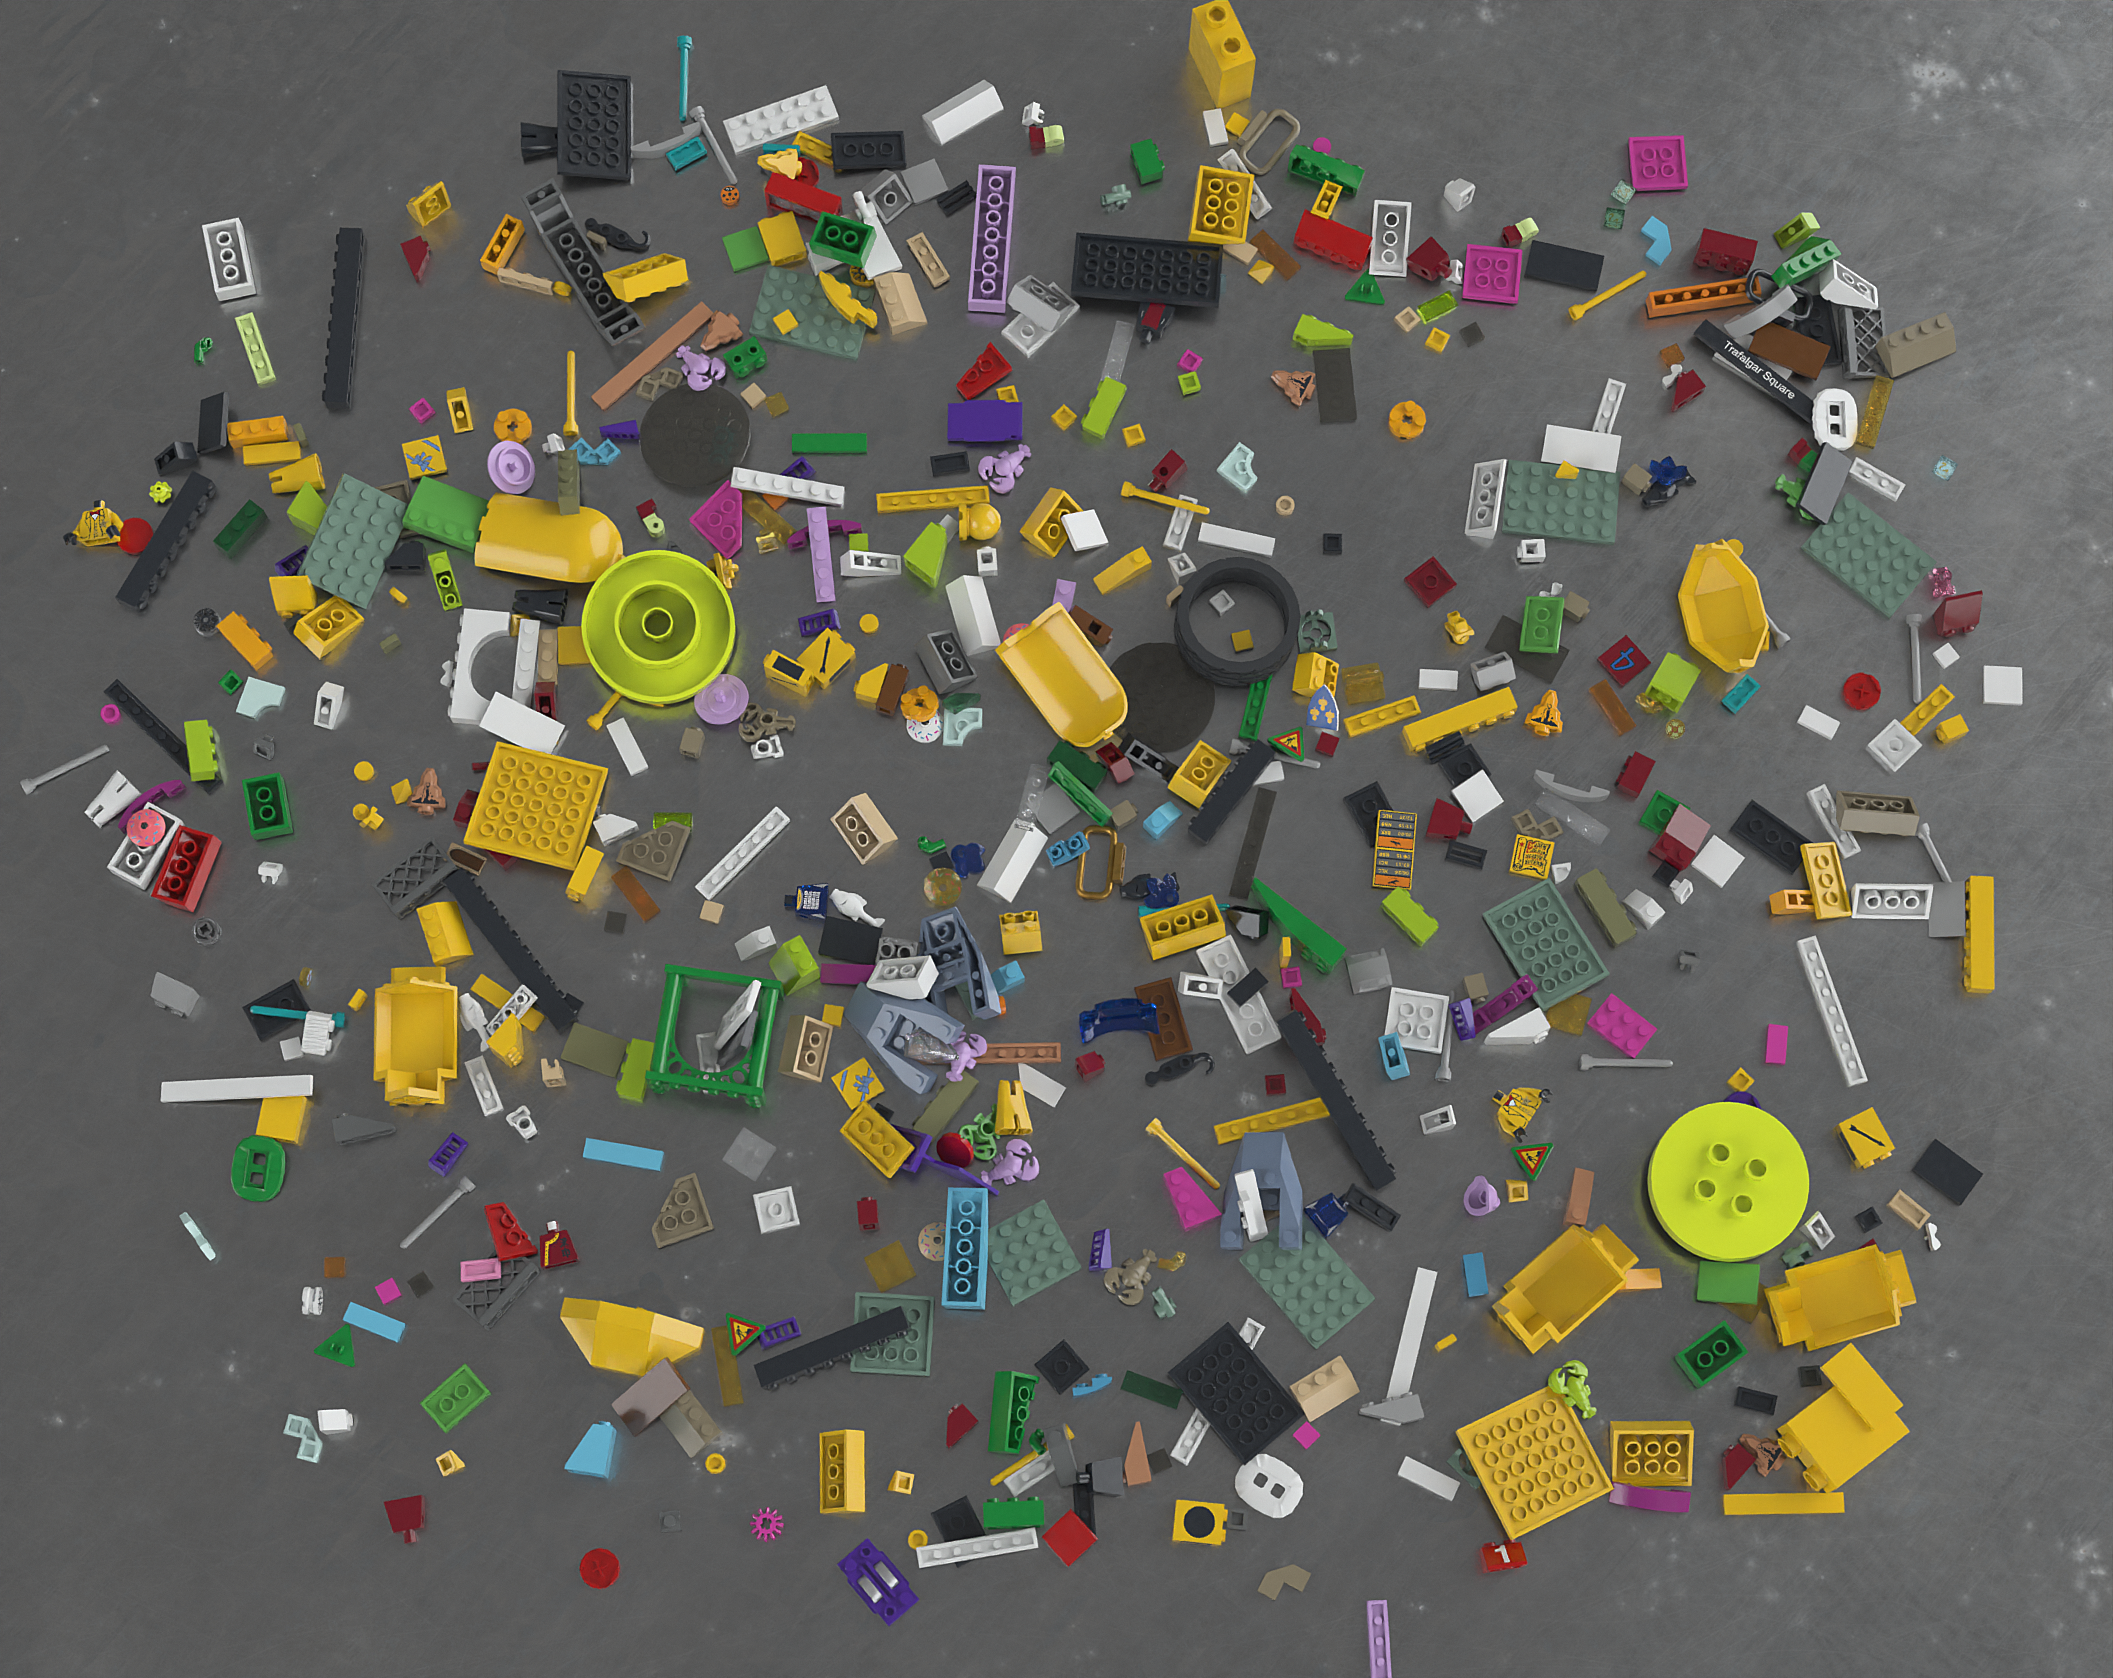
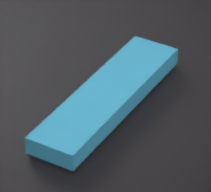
M586 1138L583 1158L654 1171L661 1170L664 1152L591 1138Z

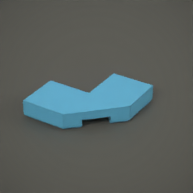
M1651 216L1641 229L1643 234L1655 241L1645 256L1661 266L1671 253L1672 248L1667 225Z
M582 437L569 448V450L577 449L578 460L581 465H608L621 454V451L608 438L595 450Z

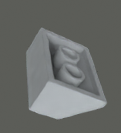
M1031 275L1014 285L1006 301L1013 310L1021 312L1028 320L1036 322L1043 330L1051 333L1061 326L1075 307L1074 303Z

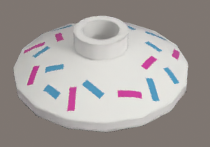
M936 710L935 716L928 720L929 723L927 725H923L922 722H917V720L911 719L910 721L907 719L906 728L909 735L921 743L935 741L943 732L944 720L942 715Z

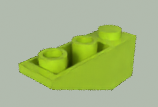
M1302 314L1292 340L1309 347L1351 345L1354 335L1346 329L1334 327L1329 322H1321L1312 315Z
M443 549L429 553L427 557L444 611L462 606L447 550Z

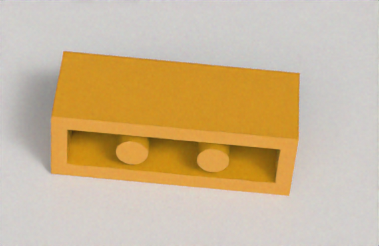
M505 214L480 259L484 270L497 275L499 268L504 269L525 231L521 220Z
M284 416L227 424L228 439L232 448L289 441L288 427Z
M233 611L216 627L257 671L274 657L271 653L273 648L266 640L262 642L258 638L260 634L254 627L250 629L246 625L248 621L242 614L237 615Z

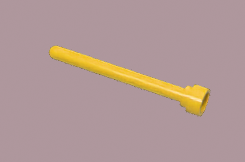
M1642 270L1582 305L1574 304L1568 308L1570 316L1575 321L1582 318L1586 310L1646 277V272Z
M570 350L567 352V421L563 425V434L566 436L578 435V425L574 421L575 353Z
M1125 481L1122 487L1121 496L1129 498V496L1133 497L1135 495L1205 515L1210 512L1209 508L1138 489L1130 482Z
M616 691L599 712L590 715L586 722L592 728L598 730L603 725L604 716L620 699L622 694Z
M1157 1118L1146 1127L1150 1134L1158 1135L1214 1189L1220 1187L1219 1182L1162 1129L1161 1122Z
M1066 1424L1069 1439L1071 1440L1075 1436ZM1045 1442L1043 1445H1044V1447L1046 1448V1451H1047V1450H1048V1446H1047V1443ZM1033 1450L994 1476L990 1483L994 1486L1040 1455Z

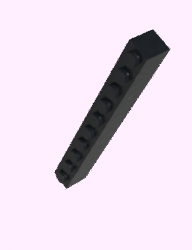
M340 227L339 234H336L338 251L334 253V261L337 262L336 268L333 269L335 286L331 287L333 303H330L332 320L328 322L330 338H327V349H329V354L325 356L327 373H324L323 377L326 388L322 391V401L325 402L327 408L350 409L365 239L362 228Z
M463 868L459 869L443 881L445 886L521 985H525L537 997L535 1003L558 1033H563L574 1022L579 1021L576 1016L578 1014L577 1010L572 1004L570 1006L567 1005L564 1001L567 998L560 989L557 991L553 987L555 984L554 980L549 974L547 976L541 971L544 969L538 960L533 961L530 957L532 952L526 944L524 946L520 944L519 940L521 938L515 930L510 931L507 927L509 925L507 919L503 915L499 916L496 913L498 908L492 900L489 902L484 896L487 894L480 885L476 887L473 883L475 878L470 871L465 872Z
M1294 1009L1277 1019L1275 1023L1372 1187L1377 1191L1396 1180L1394 1174L1397 1172L1392 1163L1388 1164L1384 1157L1387 1155L1382 1146L1378 1147L1374 1140L1377 1138L1371 1129L1367 1130L1364 1125L1367 1121L1361 1112L1357 1113L1354 1108L1357 1106L1355 1100L1351 1095L1348 1097L1344 1091L1347 1087L1343 1080H1338L1334 1073L1337 1070L1332 1062L1328 1063L1324 1056L1327 1053L1322 1045L1318 1046L1314 1039L1317 1036L1312 1028L1308 1029L1305 1022L1307 1020L1302 1011L1298 1012Z

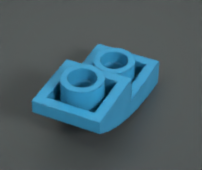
M1079 831L1066 841H1058L1049 847L1046 852L1052 865L1058 866L1083 854L1090 849V846L1083 832Z
M1483 1253L1463 1255L1469 1297L1489 1294Z
M1097 1374L1091 1380L1092 1386L1088 1387V1383L1076 1384V1388L1072 1390L1073 1398L1087 1396L1102 1390L1112 1383V1377H1107V1374Z

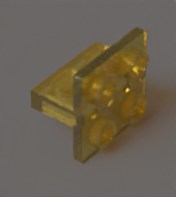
M1377 662L1341 669L1348 705L1385 699L1383 687L1384 674L1383 671H1380Z

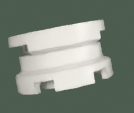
M304 1287L302 1294L303 1314H321L323 1304L321 1287H315V1289Z

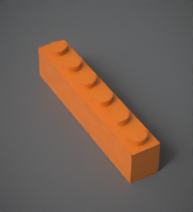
M1757 276L1752 291L1760 297L1762 292ZM1747 278L1649 292L1646 299L1649 318L1753 303L1745 293Z

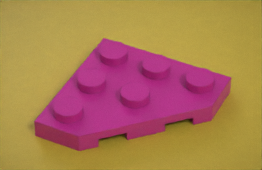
M729 480L689 519L726 559H730L742 547V493L737 488L730 487L731 482Z

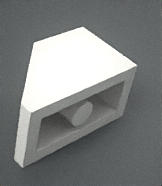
M1459 178L1445 186L1443 196L1458 212L1472 202L1475 186Z
M325 682L318 691L314 725L333 729L342 704L343 686Z
M613 814L600 815L593 822L604 847L639 830L636 822Z
M1637 889L1622 901L1627 909L1648 930L1665 914V911L1651 897Z
M770 926L751 932L735 943L741 962L778 949Z
M1180 972L1178 991L1185 995L1220 999L1223 980L1201 974Z
M345 1409L318 1411L319 1428L326 1435L349 1432L350 1426H353L352 1414H349Z

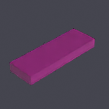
M822 963L820 983L859 985L860 981L868 982L877 965Z

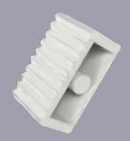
M309 1011L306 1014L301 1052L324 1056L327 1051H330L332 1040L329 1039V1033L333 1032L335 1025L331 1014Z

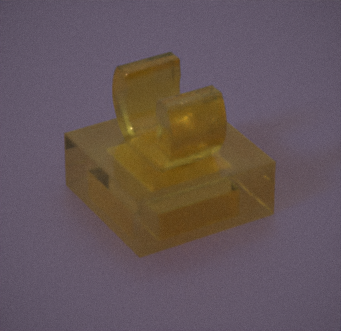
M766 528L759 530L760 536L756 537L760 554L778 549L774 531L768 533Z

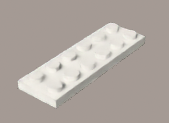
M825 85L724 120L723 124L735 154L739 155L762 147L764 143L771 144L794 136L799 131L805 132L839 120V116Z
M1226 936L1196 950V954L1207 976L1223 980L1221 998L1219 1000L1246 1055L1280 1040L1282 1037L1260 992H1257L1241 1008L1227 995L1230 989L1250 973L1232 936Z

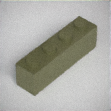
M577 449L558 451V502L561 515L580 514V466Z
M1595 868L1577 878L1574 884L1612 946L1616 948L1634 938L1637 934V928L1632 920L1629 921L1624 906L1622 904L1619 905L1617 902L1615 891L1606 884L1607 880L1603 872H1599Z
M964 1070L960 1073L963 1076L961 1081L954 1082L949 1080L945 1086H940L936 1092L937 1097L935 1100H930L924 1107V1114L921 1117L918 1115L912 1123L914 1126L912 1130L926 1133L933 1137L929 1145L935 1142L979 1085L978 1080Z

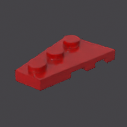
M991 342L986 346L987 348L983 354L978 356L972 368H969L956 384L958 391L966 400L972 399L1013 371L1012 366Z
M504 1202L484 1206V1212L499 1261L538 1253V1249L535 1245H532L525 1231H522L517 1224L516 1218Z

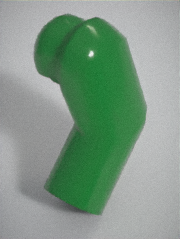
M203 338L195 344V363H203V354L213 345L211 338Z
M922 836L917 841L918 847L930 854L946 848L943 839L933 843L927 840L925 836Z
M1040 1428L1032 1432L1029 1438V1444L1038 1455L1046 1452V1448L1041 1443L1045 1435L1044 1431Z

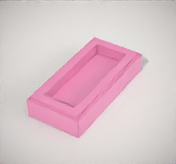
M498 1258L460 1262L461 1281L463 1283L501 1278V1261Z

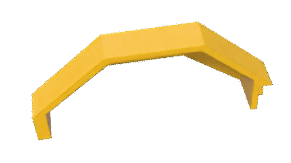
M1723 539L1706 545L1696 544L1678 592L1689 644L1727 673L1744 672L1754 667L1769 628L1757 577Z
M564 1297L560 1313L561 1320L592 1367L640 1378L665 1357H668L672 1364H675L699 1351L705 1332L702 1327L657 1313L597 1300Z

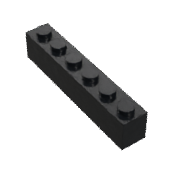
M1259 739L1255 743L1252 741L1248 745L1246 755L1244 757L1240 756L1234 764L1236 767L1232 773L1230 771L1227 772L1222 779L1224 783L1221 787L1217 786L1211 793L1212 798L1210 801H1205L1200 807V814L1197 817L1193 816L1188 822V832L1203 844L1207 845L1276 757V752Z

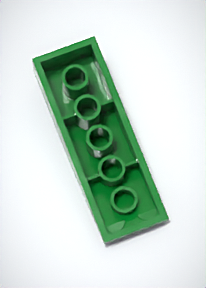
M1255 877L1251 890L1262 909L1269 911V918L1284 937L1290 938V943L1301 952V956L1307 961L1312 960L1317 964L1316 968L1322 973L1327 972L1330 975L1343 959L1347 948Z

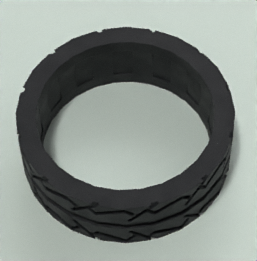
M1229 557L1210 562L1199 569L1198 573H1194L1187 581L1178 601L1174 631L1181 655L1196 672L1216 683L1243 686L1266 680L1269 676L1276 673V670H1279L1288 660L1295 644L1301 618L1298 599L1285 577L1273 567L1261 561L1245 557ZM1241 582L1255 586L1267 593L1280 609L1284 620V638L1272 652L1253 661L1236 662L1217 657L1202 646L1192 631L1189 621V609L1193 601L1203 591L1220 583Z

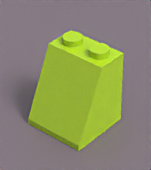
M306 481L287 510V514L293 525L315 535L327 505L312 485Z
M930 522L904 554L903 558L905 567L933 588H936L948 540L945 532L946 529L939 523L935 525L933 522Z
M1668 652L1644 695L1677 713L1701 670L1698 669L1696 664L1692 662L1687 663L1682 660L1678 654Z
M800 935L782 944L768 962L777 980L782 981L786 996L820 979L819 968Z

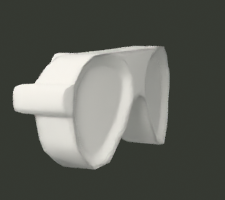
M1672 365V375L1663 377L1662 381L1666 388H1669L1674 381L1678 380L1677 377L1682 372L1681 365Z
M1553 583L1551 593L1541 591L1539 596L1555 597L1561 592L1563 585Z
M448 660L442 665L446 673L440 682L447 687H451L453 662Z
M1927 1223L1925 1226L1928 1236H1925L1924 1239L1929 1240L1930 1251H1934L1941 1245L1939 1240L1935 1238L1937 1226Z

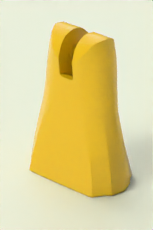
M316 453L268 474L269 480L274 482L271 484L272 493L300 491L306 481L315 490L325 489L324 478L321 474V463Z
M1000 1080L998 1085L995 1133L997 1135H1026L1032 1133L1033 1129L1021 1081H1012L1010 1095L1009 1081Z

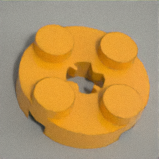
M1414 401L1398 403L1389 414V428L1398 437H1406V439L1415 438L1422 433L1426 424L1425 412ZM1405 416L1410 417V418H1411L1410 422H1412V423H1410V424H1408L1407 422L1404 423V422L1402 421V420H1404L1403 417H1405Z
M507 409L498 413L494 422V431L500 441H514L521 445L523 441L530 437L532 424L526 412L519 409ZM511 424L518 425V428H515L514 431H510V428L508 429V426H510Z
M922 685L903 694L900 706L902 714L906 719L925 722L935 716L936 710L939 708V702L935 692ZM917 703H922V704H923V706H921V707H919V705H917V706H915V705H916Z

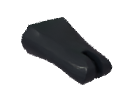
M521 122L522 158L557 151V127Z
M568 589L515 590L514 598L520 601H527L528 603L515 601L512 605V611L559 625L564 623L568 603Z

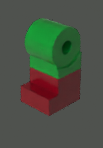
M1802 437L1791 448L1788 456L1802 469L1810 473L1817 453L1807 445L1808 442Z

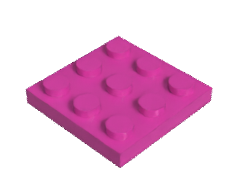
M1684 135L1629 137L1631 182L1634 191L1688 188Z
M1467 244L1462 298L1517 304L1522 250Z

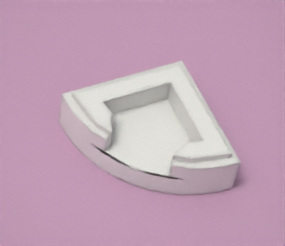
M1571 862L1551 865L1554 885L1560 884L1567 878L1571 869Z

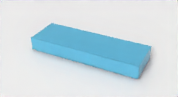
M350 1302L343 1318L345 1322L397 1343L406 1326L403 1322Z

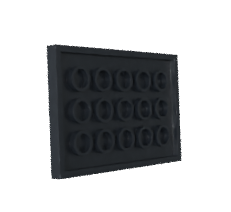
M567 70L557 71V175L631 180V76Z
M1229 1322L1224 1324L1168 1372L1173 1381L1244 1466L1305 1414Z

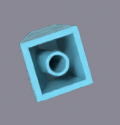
M604 1421L593 1424L566 1462L564 1469L571 1473L608 1478L617 1433L613 1425Z

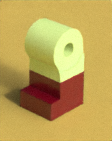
M1062 126L1029 127L1031 150L1064 143Z
M1527 218L1513 226L1504 227L1501 236L1507 247L1512 248L1535 236L1539 230L1533 219Z
M651 498L636 506V511L649 534L658 538L664 534L665 527L663 521L657 518L654 512L657 510V507Z

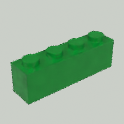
M1297 144L1290 154L1287 170L1321 184H1324L1325 180L1342 186V192L1355 197L1365 170L1358 165L1347 164L1342 159H1334L1324 152H1316L1308 146Z
M1810 236L1779 266L1771 277L1779 288L1787 284L1792 286L1824 270L1833 259L1837 260L1842 253L1830 239Z
M995 1371L988 1443L989 1452L1019 1454L1025 1433L1023 1426L1026 1419H1029L1030 1411H1028L1030 1401L1034 1400L1035 1392L1033 1390L1035 1384H1038L1040 1377L1014 1371Z

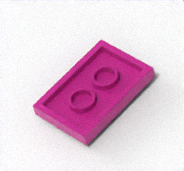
M1612 993L1587 1023L1631 1059L1637 1056L1657 1030L1656 1027Z

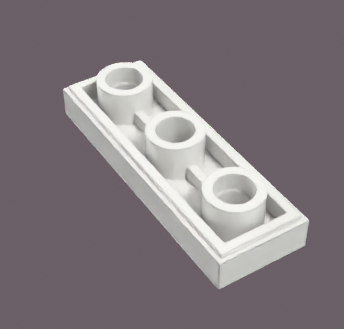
M521 985L487 1025L486 1029L493 1035L510 1016V1010L519 1020L536 1001L537 997L525 985Z

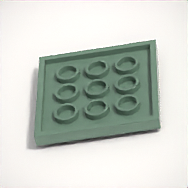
M1044 1199L988 1229L987 1261L1012 1306L1082 1269Z
M856 1292L854 1324L902 1306L912 1331L908 1332L909 1335L904 1338L897 1339L895 1337L890 1339V1343L884 1346L875 1345L871 1347L872 1350L869 1352L853 1354L850 1372L930 1377L935 1296Z

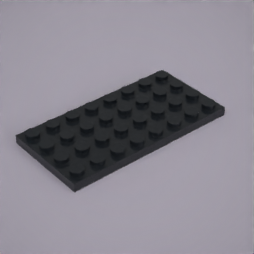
M1076 232L1071 296L1219 308L1223 244Z

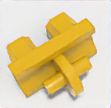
M720 553L713 554L714 558L706 562L707 568L712 572L717 571L716 577L726 590L732 589L730 579L735 578L734 572L739 570L738 565L732 564L731 559L726 560L724 556H720Z
M1458 611L1447 614L1448 622L1444 623L1446 630L1453 636L1455 643L1460 645L1466 643L1469 635H1474L1473 629L1464 618L1460 617Z
M357 804L352 810L354 818L362 820L359 825L363 828L368 825L376 830L384 820V818L376 814L378 809L374 806L369 809L365 804Z

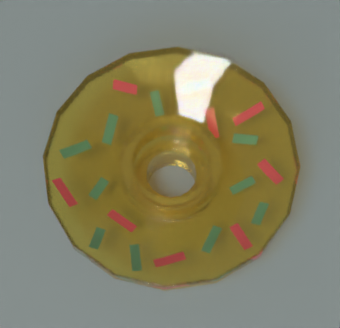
M935 869L925 878V895L936 905H950L961 894V879L951 869ZM940 885H945V886H946V890H945V891H941V890L939 889V886H940Z

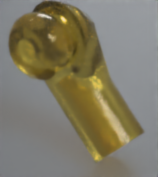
M1644 692L1636 696L1644 712L1656 714L1663 710V704L1660 701H1649Z
M1179 1251L1170 1260L1160 1258L1158 1267L1173 1271L1177 1270L1185 1264L1186 1254Z

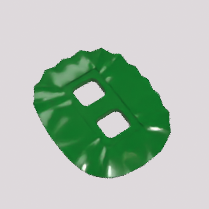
M256 1135L243 1138L238 1143L231 1167V1184L238 1196L257 1202H265L276 1196L280 1191L285 1173V1152L282 1145L273 1138ZM254 1153L266 1155L264 1165L253 1162ZM252 1172L263 1174L262 1184L251 1183Z

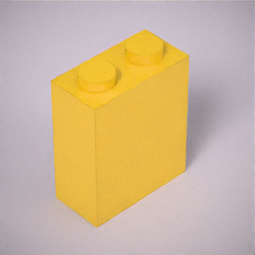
M793 211L782 212L778 216L766 217L757 222L771 266L779 267L807 258V251Z
M586 845L565 891L569 899L576 902L578 900L583 901L604 853Z
M305 1096L263 1098L255 1135L273 1138L275 1141L298 1144L307 1098Z

